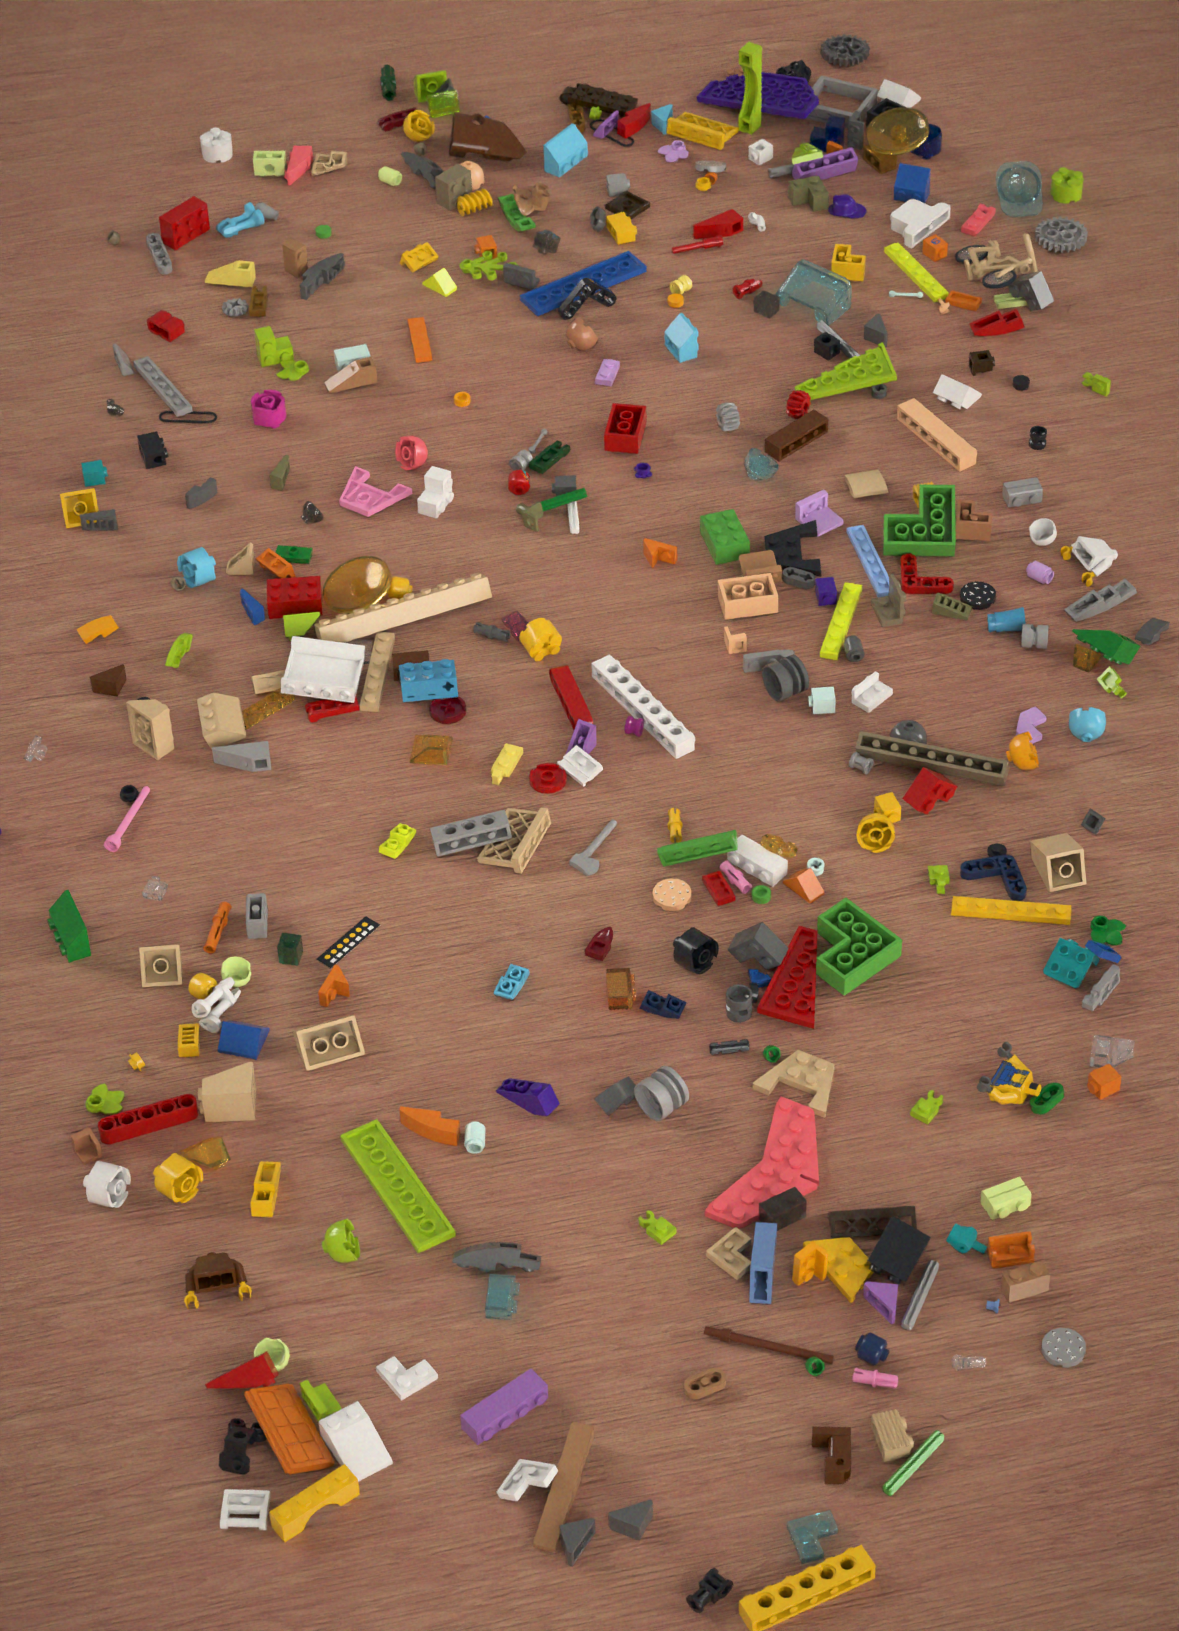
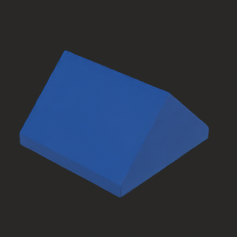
M232 1020L223 1021L218 1052L257 1060L270 1028Z

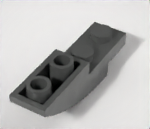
M402 152L401 155L405 159V163L412 168V172L418 176L422 175L428 180L430 186L436 190L435 177L444 172L440 166L424 156Z
M343 253L323 259L302 274L303 282L300 284L301 299L307 300L322 283L329 284L336 278L338 273L345 267Z
M490 1242L456 1251L452 1263H457V1266L463 1268L473 1266L478 1267L480 1271L490 1272L491 1270L495 1271L497 1262L501 1263L503 1267L512 1268L513 1266L522 1267L525 1271L533 1272L534 1270H539L541 1256L522 1253V1244Z

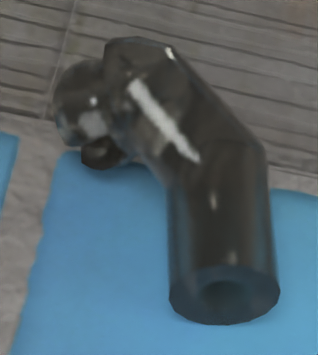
M113 399L106 401L108 414L113 416H122L124 414V408L116 405Z

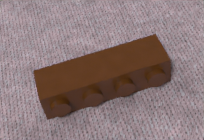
M816 410L810 411L765 439V453L780 462L828 432V418Z

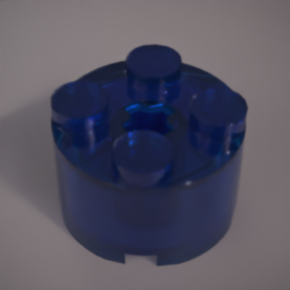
M919 124L912 128L911 153L928 160L941 152L942 133L940 127L934 124H928V126Z

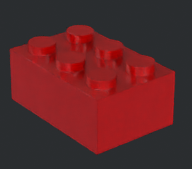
M193 196L159 216L163 244L176 251L210 230L207 203Z
M612 404L604 433V451L629 454L639 453L647 423L646 406Z
M320 576L266 579L269 619L283 618V615L319 612L320 616H323Z

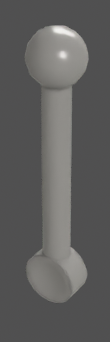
M547 429L541 430L539 438L528 449L530 453H535L536 446L543 436L547 435Z

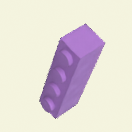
M853 147L825 154L822 158L794 164L792 175L794 179L809 178L811 176H819L821 180L856 171L858 158Z
M529 1369L460 1415L461 1428L479 1445L483 1441L491 1439L500 1430L509 1427L518 1418L527 1415L536 1406L542 1405L548 1399V1385L532 1369Z

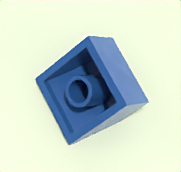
M900 163L894 185V200L907 202L908 200L915 199L926 203L930 193L931 168Z

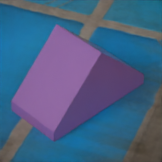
M578 719L566 754L576 745L589 754L597 745L596 725Z
M868 1281L864 1283L863 1297L889 1323H895L898 1284Z

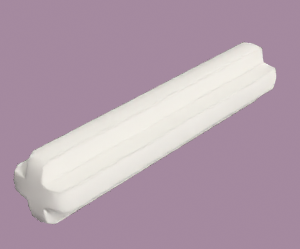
M577 501L567 504L571 534H578L580 532Z

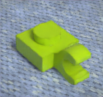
M1109 666L1097 678V681L1108 693L1113 691L1121 699L1127 694L1119 685L1122 679L1112 667Z
M928 866L930 885H936L937 894H945L944 886L950 882L948 866Z

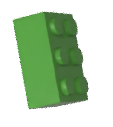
M734 509L700 516V533L716 565L737 561L740 555L750 553V541Z

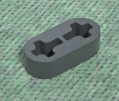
M598 206L593 209L590 215L591 228L597 232H600L606 224L605 211Z
M788 567L783 570V581L792 586L811 589L815 586V575L804 570Z

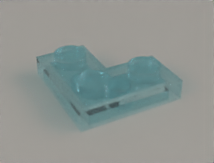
M831 1510L787 1521V1529L802 1564L823 1559L824 1552L818 1539L838 1534V1527Z

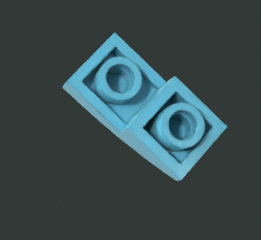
M510 964L505 976H501L494 990V995L513 1000L530 974L529 969Z

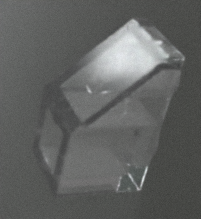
M1094 1034L1089 1066L1100 1068L1109 1063L1114 1068L1133 1058L1135 1041Z

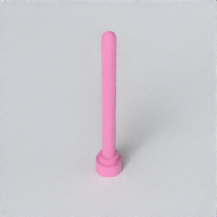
M148 786L143 787L116 832L105 840L104 847L108 851L116 852L121 846L120 838L150 792Z

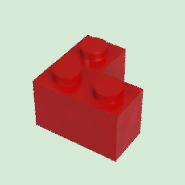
M923 767L902 799L917 811L928 814L934 808L937 799L948 802L953 797L958 786L944 775Z

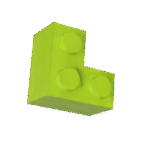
M271 326L254 329L257 357L262 367L280 364L282 361L294 360L293 347L288 336L275 338Z

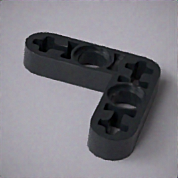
M583 278L561 304L558 313L564 320H568L576 314L588 297L607 307L614 305L617 297L611 290L594 280ZM601 289L599 294L594 295L595 291ZM580 296L578 301L573 302L575 297Z

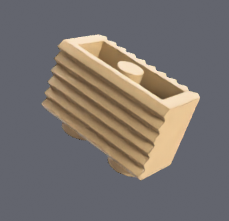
M897 1409L873 1414L871 1428L883 1461L887 1462L910 1457L911 1448L914 1447L911 1434H906L907 1424L904 1416L900 1417Z

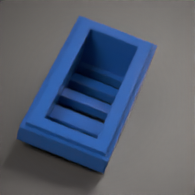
M241 589V604L253 625L264 621V606L244 589Z

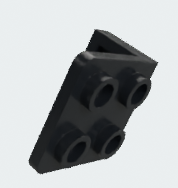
M803 60L794 61L786 67H780L776 74L806 78L809 83L811 70Z

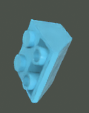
M679 313L665 330L664 334L665 346L677 361L681 363L697 358V350H699L697 337L699 332L691 324L689 318H686L683 313Z

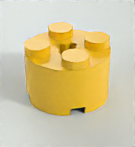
M537 618L526 625L527 629L525 631L522 630L519 639L535 661H541L544 656L549 654L555 655L560 651L559 646L561 645L562 637L549 619Z
M177 1153L171 1154L153 1172L156 1190L176 1203H186L191 1200L199 1190L196 1188L199 1181L202 1183L203 1180L202 1169Z

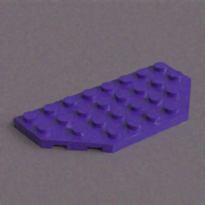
M762 72L761 113L805 119L819 104V98L814 94L812 87L808 85L806 78ZM736 74L728 76L726 80L720 82L718 80L711 81L696 96L697 102L741 109L745 93L744 75L738 76Z

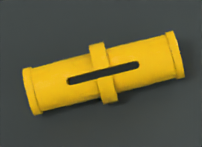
M674 808L668 810L669 822L667 824L670 831V841L674 843L675 837L676 843L682 841L681 830L683 823L680 820V810L676 808L675 814Z

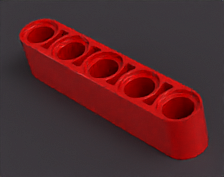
M564 665L549 669L551 683L573 730H575L578 719L593 724L591 713L569 666Z
M183 1094L104 1117L98 1122L100 1140L102 1143L110 1145L193 1121L199 1115L196 1097L192 1094Z

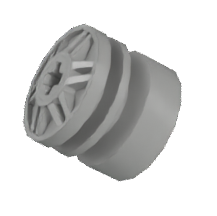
M668 1066L660 1067L650 1077L643 1079L634 1087V1095L640 1108L655 1121H662L673 1110L678 1109L689 1100V1091L684 1080L675 1070Z

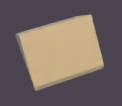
M180 944L139 947L142 987L182 984L183 964Z

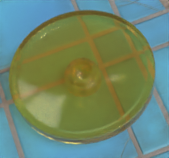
M900 107L887 110L871 121L867 128V140L870 147L880 154L900 155L918 148L929 135L928 119L921 111L913 108Z
M361 556L348 560L338 566L326 579L323 586V598L331 610L340 614H351L353 610L359 608L368 609L370 605L378 603L389 590L392 581L390 569L382 559L374 556Z

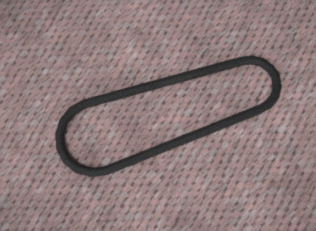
M596 119V120H593V121L590 123V127H591L594 131H596V128H594V127L592 126L593 123L598 122V121L604 122V121H605L604 119ZM608 135L605 136L611 139L612 141L625 147L632 146L634 144V139L631 137L628 138L632 141V143L623 144Z

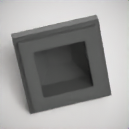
M1090 808L1081 826L1097 835L1106 818Z

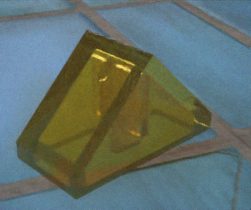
M1075 644L1073 666L1089 673L1103 655Z

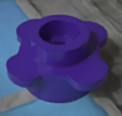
M647 463L637 464L634 467V471H636L635 477H651V466Z

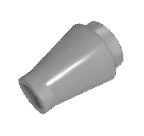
M263 202L256 204L255 210L259 209L264 218L274 220L278 218L279 211Z

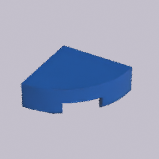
M748 969L751 983H757L758 988L769 985L771 977L768 974L765 975L757 969Z

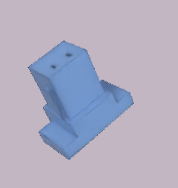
M1000 1299L995 1302L987 1301L986 1309L994 1310L998 1314V1309L1001 1306L999 1304Z

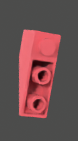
M293 146L292 152L289 153L290 161H287V169L284 172L288 185L294 183L311 168L313 162L312 146Z

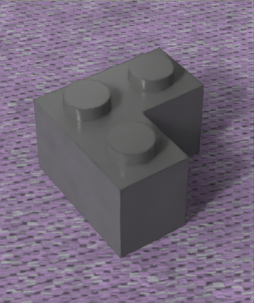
M1042 271L1019 275L1012 284L1008 285L1012 297H1025L1030 311L1041 310L1054 301Z
M762 921L736 933L728 951L740 963L754 957L766 970H770L781 965L789 948Z

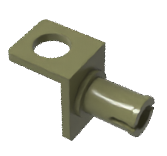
M538 501L530 507L524 503L518 504L516 512L522 515L524 526L535 532L539 531L537 520L543 517L541 502Z

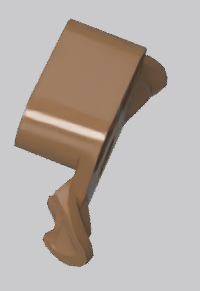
M537 182L533 191L531 188L520 189L516 184L512 188V191L515 193L514 200L522 215L527 216L534 210H546L551 196L549 187L546 184Z

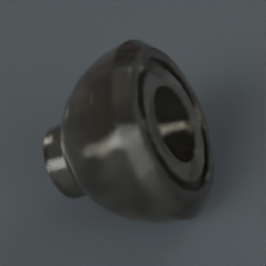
M307 501L304 504L301 519L307 525L309 523H318L324 519L323 514L311 501Z

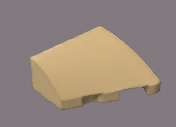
M331 151L330 155L316 154L315 162H313L312 176L345 167L347 152Z

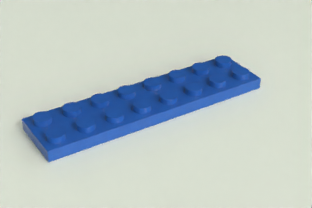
M627 251L520 295V301L536 316H540L558 309L583 278H590L608 288L647 272V266L630 251ZM580 296L575 297L573 302L579 300Z

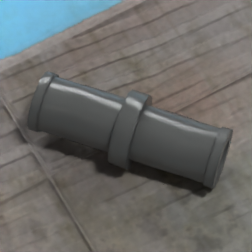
M476 622L473 628L474 633L485 635L489 639L495 638L508 642L511 636L510 631L499 629L495 625L489 626Z

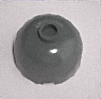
M900 721L891 730L890 737L927 744V733L924 727L916 721Z

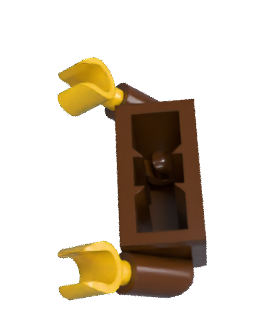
M210 1252L206 1256L196 1258L195 1265L186 1272L185 1283L188 1295L185 1297L184 1302L188 1310L190 1302H195L196 1309L199 1307L198 1299L194 1295L195 1292L198 1294L238 1287L237 1285H240L239 1299L243 1301L242 1293H248L251 1299L252 1290L249 1285H246L247 1279L243 1265L234 1259H230L225 1252L218 1254Z

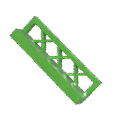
M732 830L657 848V854L664 867L738 850L737 832Z

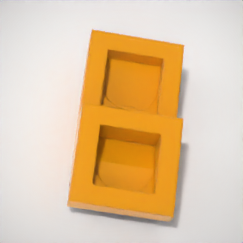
M109 615L86 623L78 628L77 632L82 640L88 644L100 634L105 638L119 627L113 617Z

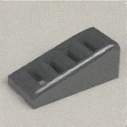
M115 509L80 515L82 530H118Z

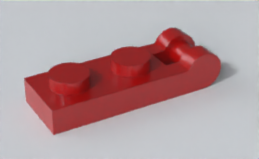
M356 697L354 703L323 699L309 702L305 705L308 719L312 723L317 722L321 718L360 711Z

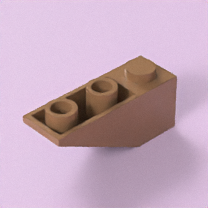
M371 357L355 360L326 380L324 384L330 394L376 383V365Z

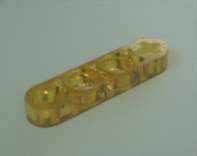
M281 688L244 709L242 715L245 730L295 700V695L281 693ZM270 702H277V703L274 704V705H269V704H268V703H270ZM259 710H260V711H263L262 713H259V714H255V713H254L255 711H259Z

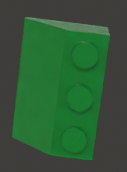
M69 889L65 890L48 910L50 918L47 919L50 930L54 929L53 936L55 942L60 943L61 955L66 956L70 963L91 956L87 928Z

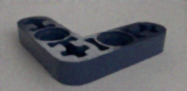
M1000 855L965 861L961 864L960 876L963 879L974 880L1000 875L1010 899L1022 901L1026 898L1027 887L1013 856ZM989 865L993 868L984 869L983 866ZM1015 876L1017 879L1010 880L1007 877Z

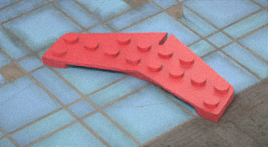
M781 1096L775 1106L762 1161L713 1200L705 1210V1217L732 1228L737 1227L741 1229L816 1190L817 1186H819L814 1110Z

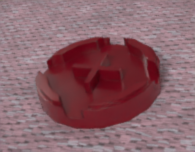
M461 697L434 699L429 707L431 718L441 724L456 723L465 717L467 711L465 701Z

